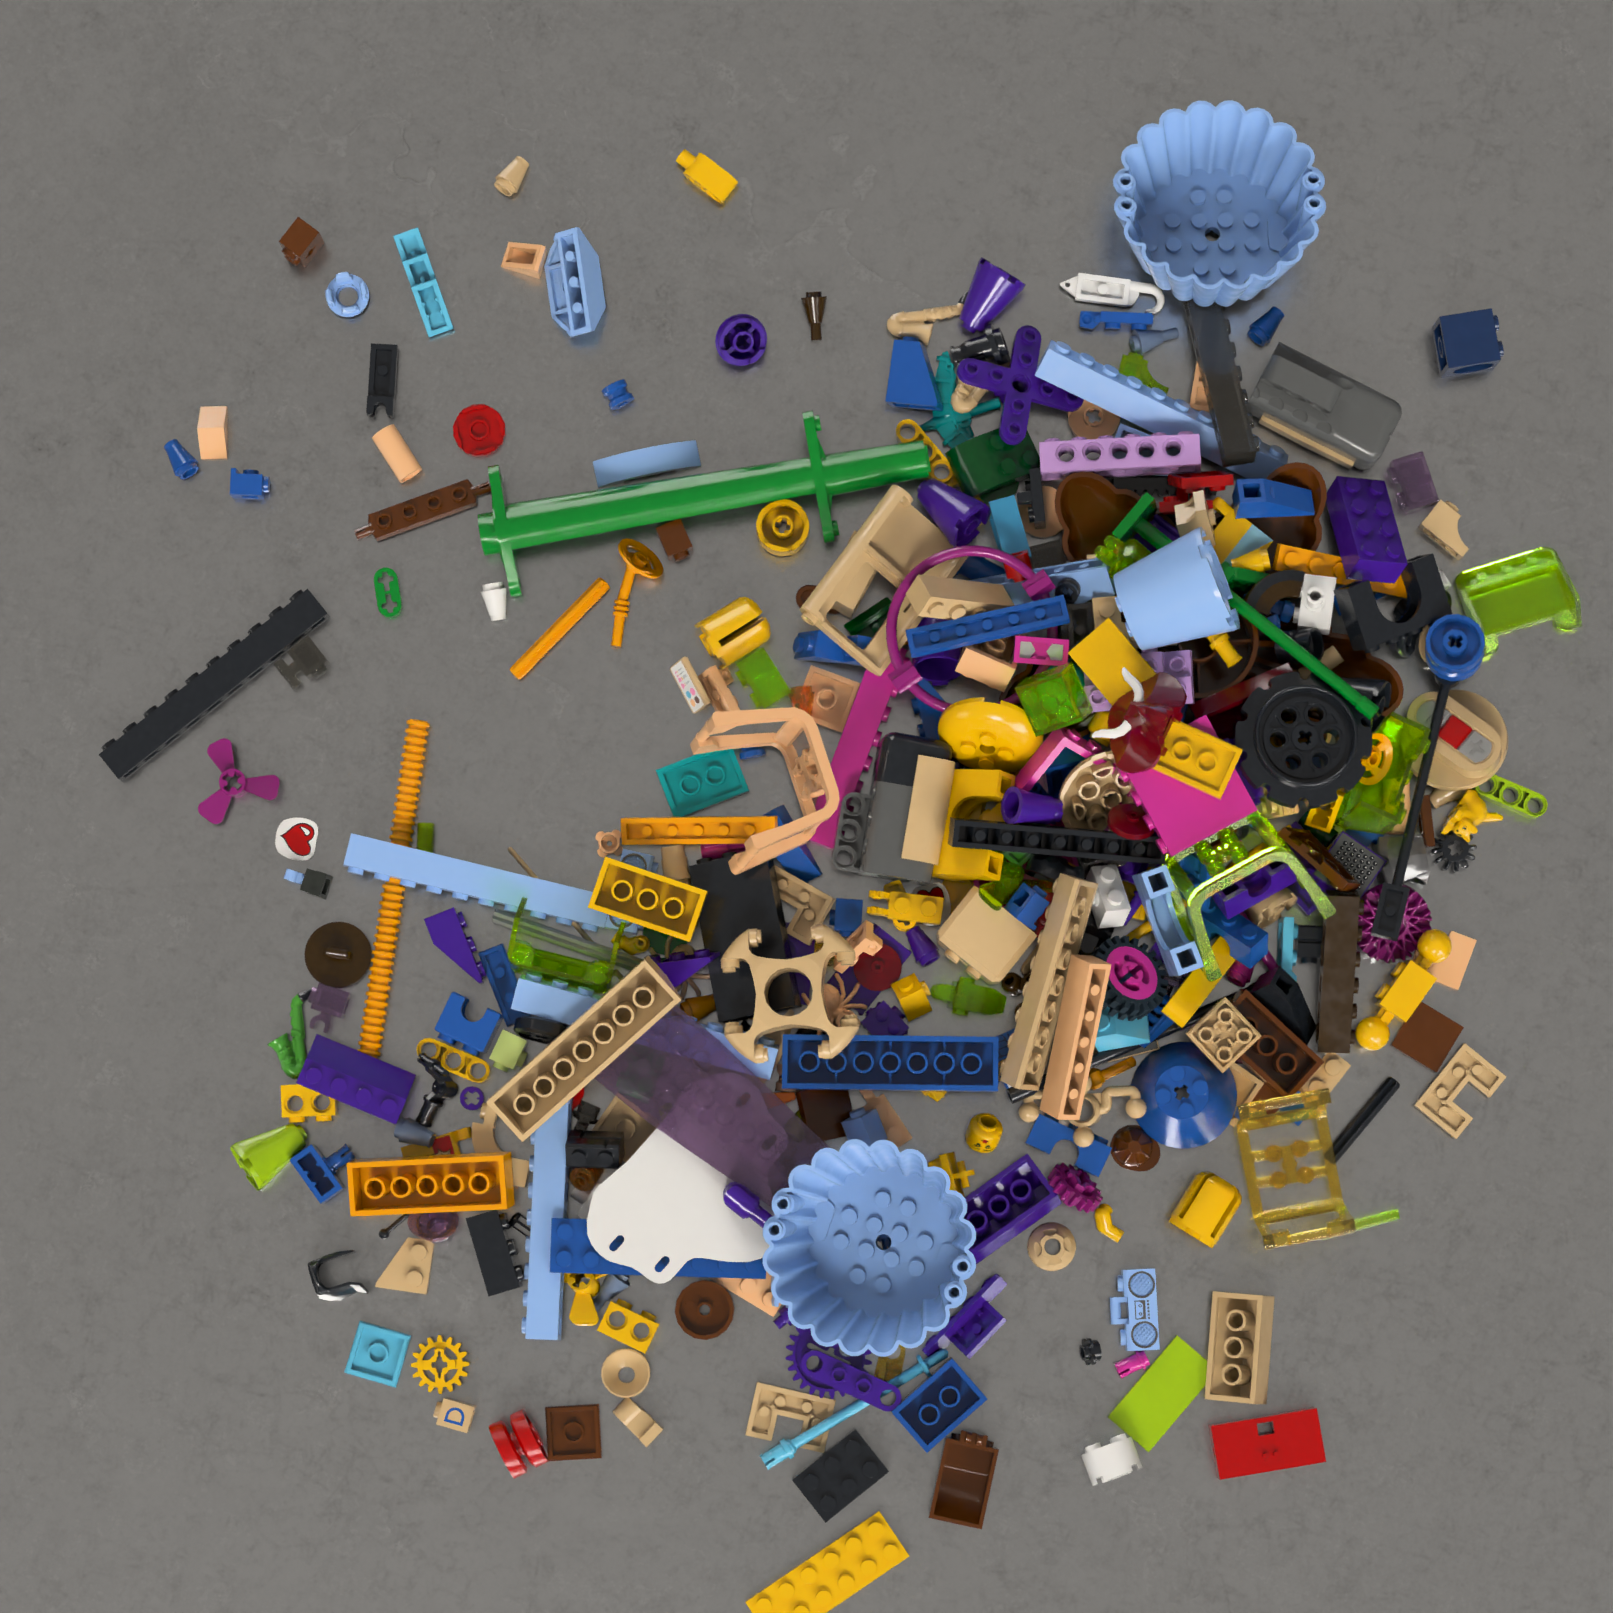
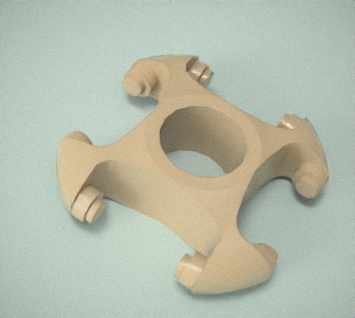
M825 924L811 926L812 940L816 939V943H824V945L818 952L786 960L754 955L751 948L758 947V943H762L761 929L757 930V928H748L740 934L723 954L720 960L723 973L736 972V968H740V961H745L749 964L753 976L756 1000L753 1023L750 1030L743 1033V1026H739V1022H727L724 1027V1036L729 1043L752 1062L757 1064L765 1063V1061L769 1060L768 1048H764L763 1044H757V1042L763 1035L775 1031L804 1028L827 1033L829 1040H822V1044L818 1045V1056L823 1059L834 1058L856 1035L859 1029L857 1015H844V1019L840 1020V1027H836L830 1022L826 1008L824 984L827 964L830 958L836 955L837 962H841V965H854L856 960L855 951L851 945ZM787 972H797L808 977L813 989L812 999L808 1007L801 1013L793 1016L779 1015L772 1010L768 1001V991L771 983L779 975Z

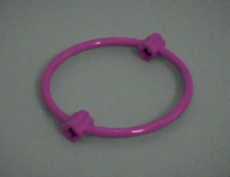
M977 545L959 546L940 551L914 567L897 588L889 607L886 622L887 648L895 669L888 677L899 693L902 694L908 689L923 703L941 712L952 705L925 691L918 684L923 678L910 660L905 664L903 663L897 643L898 615L906 592L918 574L923 575L937 564L950 559L965 556L986 557L1000 561L1019 572L1026 579L1021 585L1031 600L1037 601L1039 599L1051 598L1049 592L1056 588L1044 569L1035 573L1025 563L1009 553ZM1058 626L1047 628V638L1058 639ZM1039 665L1030 680L1016 693L1003 701L1014 705L1022 702L1037 688L1044 672L1050 665Z

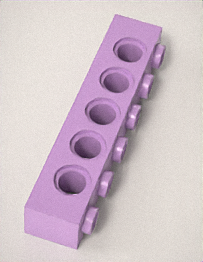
M1182 431L1178 435H1167L1166 433L1158 432L1151 434V436L1140 437L1138 434H1128L1124 438H1114L1110 435H1103L1098 437V439L1074 437L1068 441L1049 438L1044 442H1039L1041 481L1064 480L1067 476L1081 471L1093 472L1104 478L1201 473L1200 436L1191 431ZM1170 448H1176L1180 453L1176 456H1170L1166 451ZM1148 449L1154 454L1150 457H1143L1139 453L1142 450ZM1117 451H1123L1127 455L1122 459H1117L1113 454ZM1091 452L1100 455L1097 460H1090L1086 456ZM1063 454H1070L1073 456V459L1065 462L1060 457Z

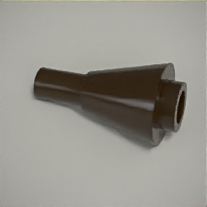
M821 291L806 292V298H801L808 322L810 323L811 341L822 340L821 323L827 296L822 297Z

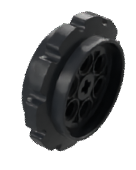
M1289 672L1275 676L1268 682L1269 690H1264L1261 687L1256 688L1240 709V713L1245 717V721H1238L1234 726L1233 745L1243 749L1241 754L1245 759L1241 762L1239 768L1245 779L1254 789L1257 790L1260 787H1265L1268 791L1267 799L1276 804L1295 808L1298 801H1303L1308 809L1329 805L1337 800V790L1345 794L1348 793L1359 782L1366 771V768L1361 764V759H1368L1372 752L1371 728L1361 724V719L1365 716L1356 710L1354 705L1313 672L1310 673L1306 680L1302 679L1298 672ZM1314 711L1318 713L1320 721H1311L1308 717V712ZM1281 713H1289L1293 717V723H1285L1281 718ZM1325 733L1332 734L1335 737V744H1328L1324 740L1323 735ZM1276 736L1280 738L1282 747H1274L1270 743V737ZM1299 737H1306L1308 741L1300 744L1298 739ZM1288 758L1294 759L1297 762L1298 768L1294 770L1288 768L1285 760ZM1312 758H1321L1324 762V767H1316L1312 762Z

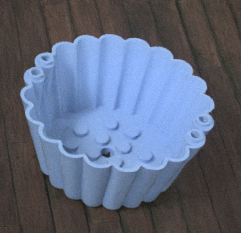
M1227 100L1219 103L1216 107L1207 101H1196L1188 106L1186 112L1181 109H1169L1162 113L1159 118V124H1146L1140 128L1137 133L1138 144H1131L1122 151L1121 161L1123 169L1119 170L1113 179V186L1118 194V198L1114 203V210L1124 228L1125 238L1142 269L1152 276L1159 288L1162 290H1172L1174 297L1181 301L1193 299L1197 305L1202 307H1208L1214 302L1228 307L1233 305L1238 299L1251 300L1262 289H1267L1301 259L1303 251L1317 238L1319 228L1316 222L1326 210V202L1319 194L1325 184V178L1318 168L1312 166L1315 159L1313 150L1305 143L1296 142L1297 134L1291 125L1283 122L1274 123L1273 117L1265 109L1251 108L1245 111L1240 103ZM1210 230H1213L1219 236V239L1209 241L1205 235Z
M859 1139L846 1141L841 1146L839 1152L833 1148L820 1149L813 1156L811 1166L804 1164L795 1167L789 1174V1188H782L773 1196L771 1204L775 1216L770 1217L763 1227V1237L765 1242L770 1245L763 1255V1266L769 1275L775 1277L771 1285L773 1297L780 1304L789 1305L788 1317L791 1323L800 1329L811 1328V1335L819 1345L829 1347L838 1343L840 1349L850 1356H859L869 1349L879 1357L892 1355L897 1350L899 1344L911 1349L918 1347L924 1342L927 1331L936 1332L945 1328L950 1319L949 1309L956 1308L965 1301L967 1287L964 1280L970 1278L976 1268L975 1257L968 1250L976 1240V1231L972 1223L964 1219L967 1213L966 1199L961 1193L949 1190L951 1183L947 1172L940 1167H927V1160L918 1150L905 1149L899 1152L898 1147L889 1140H878L869 1147ZM881 1234H886L891 1238L890 1248L883 1250L878 1246L877 1238Z

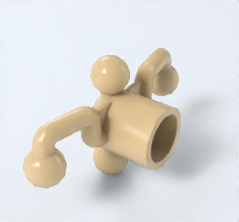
M1088 1076L1084 1099H1087L1093 1105V1115L1086 1121L1069 1120L1070 1123L1078 1127L1073 1133L1074 1143L1083 1148L1092 1144L1094 1134L1088 1127L1094 1126L1099 1122L1103 1114L1110 1111L1112 1097L1130 1096V1100H1128L1125 1107L1128 1116L1135 1119L1144 1116L1147 1106L1144 1100L1141 1099L1138 1088L1131 1085L1109 1086L1102 1093L1089 1094L1087 1092L1092 1086V1080ZM1043 1090L1023 1099L1018 1114L1024 1122L1030 1123L1038 1118L1040 1111L1037 1104L1034 1103V1099H1042Z

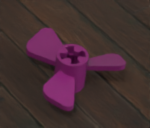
M222 738L209 745L207 753L222 774L219 778L220 789L198 806V812L213 824H220L225 817L232 797L239 798L249 792L271 801L278 796L280 779L276 775L247 778L245 774L235 769L233 748L230 740ZM238 776L237 782L242 784L238 789L226 787L232 777Z

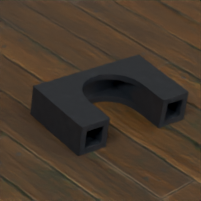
M1433 553L1418 555L1407 560L1408 564L1401 573L1407 592V605L1403 615L1396 622L1389 621L1380 612L1369 580L1355 581L1333 590L1353 651L1364 650L1365 654L1380 649L1379 645L1386 642V645L1396 643L1402 640L1401 635L1407 633L1410 636L1423 631V626L1428 624L1431 627L1436 620L1453 614Z

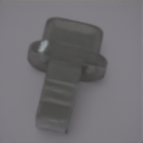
M581 1100L577 1111L573 1110L572 1112L573 1116L578 1119L573 1130L585 1132L589 1124H596L598 1122L596 1118L601 1108Z

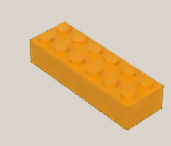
M511 1151L354 1159L347 1163L350 1216L501 1210L515 1205Z

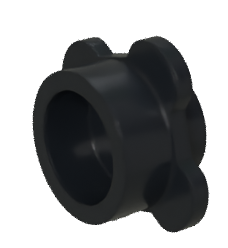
M1087 1338V1340L1082 1339V1345H1080V1356L1086 1365H1094L1102 1357L1099 1342L1091 1338Z

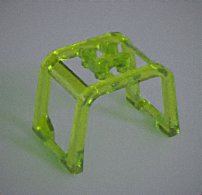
M1259 811L1251 813L1172 857L1166 854L1165 865H1167L1176 889L1171 891V898L1177 918L1187 939L1195 941L1204 965L1200 969L1210 982L1222 977V974L1210 946L1200 911L1204 901L1215 893L1272 862L1282 861L1287 863L1296 875L1297 883L1300 887L1306 889L1311 901L1324 920L1336 912V908L1316 883L1313 876L1287 843L1277 835V830L1266 816ZM1246 824L1252 825L1268 847L1249 857L1245 845H1243L1242 841H1239L1234 830ZM1220 839L1222 845L1214 850L1210 844ZM1196 852L1200 863L1205 864L1209 876L1213 877L1195 888L1179 865L1183 858ZM1232 859L1236 865L1225 870L1223 863ZM1180 891H1181V893L1183 894V896L1186 898V900L1188 901V903H1187V912H1188V915H1187V913H1186V910H1185V907H1184V904H1183V901H1182V897H1181Z

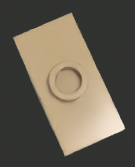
M1203 490L1193 492V496L1188 502L1174 505L1176 524L1180 537L1196 528L1202 527L1206 533V536L1203 537L1204 541L1210 540L1212 545H1216L1213 525H1216L1214 509H1208Z

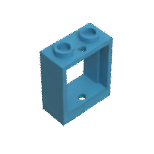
M1011 495L988 502V507L990 508L989 521L997 549L1009 554L1028 549L1031 559V551L1015 496Z

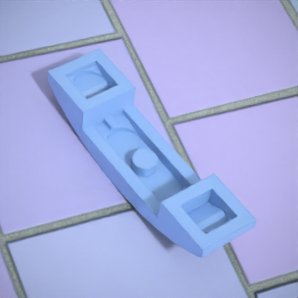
M696 440L624 452L593 461L597 485L600 488L649 475L701 467Z

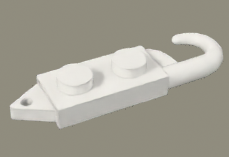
M1078 273V276L1060 283L1063 289L1075 297V301L1130 307L1138 299L1139 292L1153 294L1157 299V303L1152 309L1145 310V313L1152 314L1159 312L1165 303L1163 291L1151 283Z

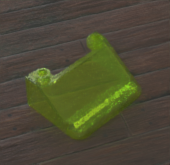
M1540 547L1461 572L1456 577V587L1465 614L1479 624L1484 633V657L1492 655L1498 650V635L1549 619H1554L1560 630H1571L1582 626L1580 597L1557 552L1550 547Z

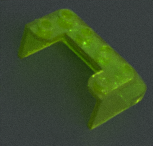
M1392 712L1384 719L1380 729L1372 733L1384 734L1391 741L1393 759L1390 769L1380 782L1374 785H1364L1358 782L1352 790L1344 795L1335 819V825L1344 829L1384 835L1388 831L1391 832L1395 825L1403 822L1407 810L1404 809L1403 801L1405 794L1402 792L1404 786L1412 778L1413 771L1410 770L1412 763L1417 760L1421 753L1425 754L1430 746L1431 740L1428 739L1431 731L1430 728L1395 712ZM1372 739V745L1374 746L1380 742L1377 739ZM1381 751V752H1382V757H1381V762H1380V764H1379L1378 767H1380V765H1381V763H1382V760H1383V751ZM1365 771L1363 777L1372 776L1370 771Z

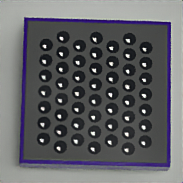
M1344 831L1339 834L1329 849V852L1361 884L1355 890L1358 892L1360 899L1387 862ZM1315 869L1312 875L1336 890L1330 884V880Z

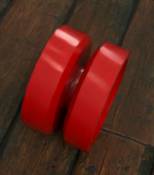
M524 1409L510 1415V1423L514 1432H511L509 1426L503 1420L488 1426L494 1443L514 1479L527 1473L528 1467L523 1455H526L530 1464L536 1468L549 1461L542 1439Z

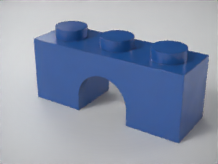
M1211 896L1208 909L1201 911L1194 905L1189 908V929L1209 942L1219 934L1228 943L1230 956L1249 969L1268 954V933L1240 914L1228 920L1214 902L1213 896Z
M1047 1113L1044 1116L1039 1114L1033 1123L1025 1144L1049 1155L1058 1141L1069 1140L1077 1148V1158L1073 1166L1095 1177H1099L1112 1149L1107 1146L1108 1140L1094 1134V1140L1091 1145L1084 1148L1079 1147L1073 1141V1133L1078 1128L1077 1126L1070 1123L1067 1127L1058 1123V1119Z

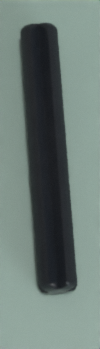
M1392 1077L1386 1079L1324 1153V1158L1333 1165L1338 1162L1399 1089L1400 1084Z

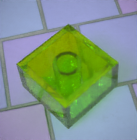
M1072 662L1027 677L1015 687L1036 737L1081 722L1093 711Z

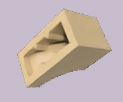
M1440 500L1419 525L1418 529L1457 560H1460L1469 550L1458 533V520L1461 515L1457 513L1459 509L1449 501L1443 502Z

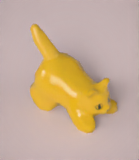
M1468 789L1463 794L1458 805L1454 806L1449 812V819L1442 828L1441 834L1446 835L1453 831L1466 842H1470V834L1478 832L1476 826L1482 822L1501 821L1503 816L1496 812H1488L1485 801L1480 798L1477 791Z

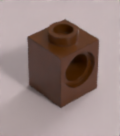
M675 519L656 528L658 537L669 560L675 559L677 562L690 556L689 552L693 551V546L681 519Z

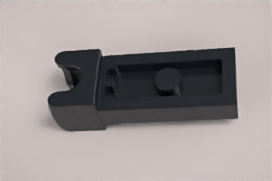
M371 343L366 414L370 418L375 416V411L379 406L386 407V414L390 419H393L395 416L398 345Z

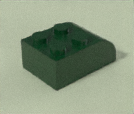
M998 428L969 439L945 453L962 492L973 498L1030 478L1029 469L1040 468V457L1028 431H1026L1023 441L1017 445L1005 443L999 435Z

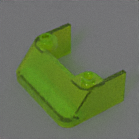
M522 897L514 917L507 952L511 969L516 973L524 975L527 972L542 975L543 980L551 982L553 979L567 982L568 986L575 988L579 986L593 989L595 993L609 991L614 982L626 923L621 922L610 962L603 960L589 962L536 949L530 943L519 940L528 899Z

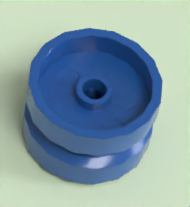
M1460 614L1446 615L1433 623L1428 630L1425 640V658L1427 665L1435 675L1448 681H1462L1473 676L1481 666L1484 657L1485 641L1484 633L1479 624L1470 617Z

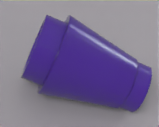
M919 926L906 932L916 963L926 967L940 958L939 948Z

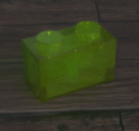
M764 648L759 649L736 664L738 671L735 672V675L742 686L748 684L753 692L749 697L757 709L759 707L770 709L792 695L791 690Z

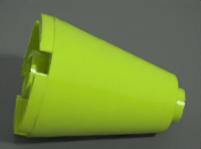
M293 1123L236 1142L231 1145L230 1149L240 1169L243 1168L247 1174L246 1178L259 1191L290 1162L291 1158L306 1146L305 1140L308 1137L300 1125L295 1126Z

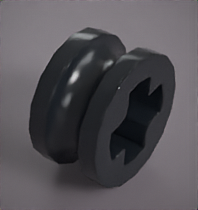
M1064 578L1059 581L1055 589V596L1064 595L1066 605L1074 604L1081 592V587L1076 580ZM1064 587L1066 590L1070 588L1073 591L1071 596L1069 593H1063Z

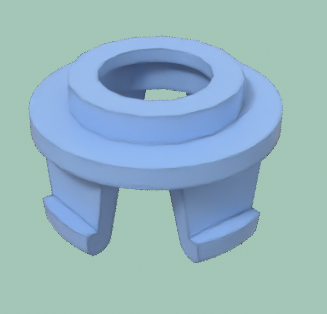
M340 272L329 283L327 290H325V297L329 308L335 314L342 317H354L363 312L367 307L369 290L366 283L360 277L349 274V272ZM344 288H353L358 294L356 303L351 306L342 305L339 301L340 291Z

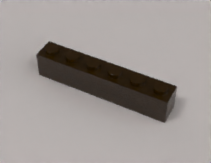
M1325 890L1315 1035L1317 1052L1350 1053V1045H1355V1029H1351L1352 1019L1357 1018V1003H1353L1354 993L1358 994L1359 978L1355 977V967H1360L1361 954L1360 951H1357V941H1362V925H1358L1359 915L1364 913V899H1360L1357 891L1340 892L1338 890Z

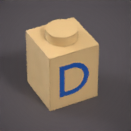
M445 1397L443 1402H437L433 1417L438 1418L437 1425L468 1433L476 1406Z

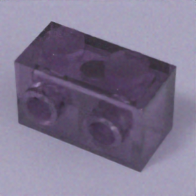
M1423 451L1391 461L1389 464L1390 468L1387 469L1388 477L1391 484H1396L1398 493L1395 495L1396 501L1400 509L1404 508L1405 514L1436 505L1439 502Z

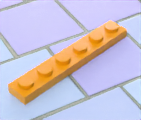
M1277 543L1272 570H1299L1305 572V574L1337 578L1336 583L1342 585L1362 581L1346 579L1342 560L1339 556ZM1401 575L1395 584L1370 581L1372 591L1407 598V592Z
M777 816L621 818L622 845L744 844L751 835L778 827Z

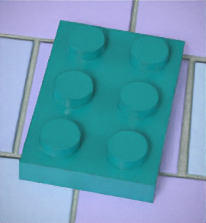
M733 749L696 754L656 770L674 817H685L749 792Z

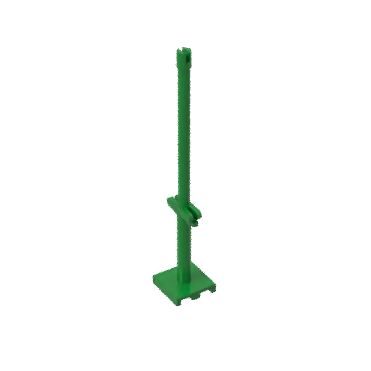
M1146 492L1112 532L1115 543L1123 550L1126 548L1125 544L1137 533L1157 550L1173 542L1148 522L1158 510L1155 498ZM1224 561L1221 563V566L1229 584L1235 577V570L1228 562ZM1231 590L1233 598L1228 600L1230 607L1236 608L1240 615L1354 705L1356 710L1369 720L1373 718L1380 709L1375 703L1360 694Z

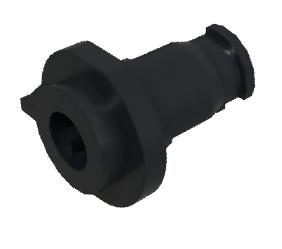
M992 324L984 326L986 334L967 340L959 346H950L954 363L957 362V367L966 358H974L985 362L995 359L998 365L1010 362L1008 347L1001 329H994Z

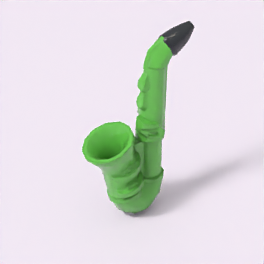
M311 989L298 993L291 1001L292 1041L288 1040V1033H285L267 1044L277 1053L281 1069L292 1079H298L307 1058L302 1003L312 993Z

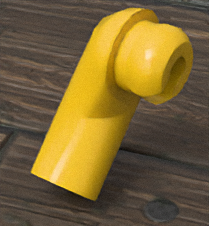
M619 931L616 932L611 940L613 944L630 955L643 953L650 946V941L646 936L639 935L628 938Z
M1101 1204L1094 1214L1097 1230L1118 1243L1124 1231L1112 1224L1111 1213L1113 1210L1111 1206Z

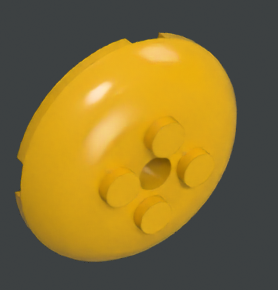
M984 697L968 698L953 703L943 711L938 723L939 739L950 745L952 757L956 761L971 769L1002 770L1007 773L1019 771L1042 745L1044 737L1039 723L1028 712L1001 700L1000 704L985 702Z

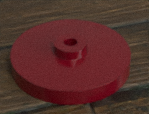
M1124 803L1114 806L1109 812L1108 826L1114 833L1123 838L1142 840L1150 837L1155 831L1154 829H1148L1142 817L1146 815L1142 806L1137 807L1136 804Z
M883 944V947L874 956L865 952L859 955L858 961L854 965V974L857 981L866 989L884 991L891 988L890 984L898 981L902 969L901 960L893 948Z

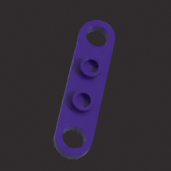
M808 1351L801 1359V1368L807 1376L883 1411H893L901 1403V1392L896 1386L821 1351ZM818 1356L821 1358L822 1367L820 1370L813 1372L807 1368L806 1362L809 1357ZM885 1390H892L896 1395L895 1402L888 1406L884 1405L880 1400L881 1393Z

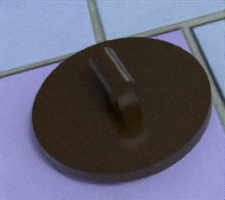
M346 922L327 923L315 930L307 941L305 947L307 969L312 977L322 985L331 988L349 987L361 980L370 967L372 958L370 943L365 934L352 924Z

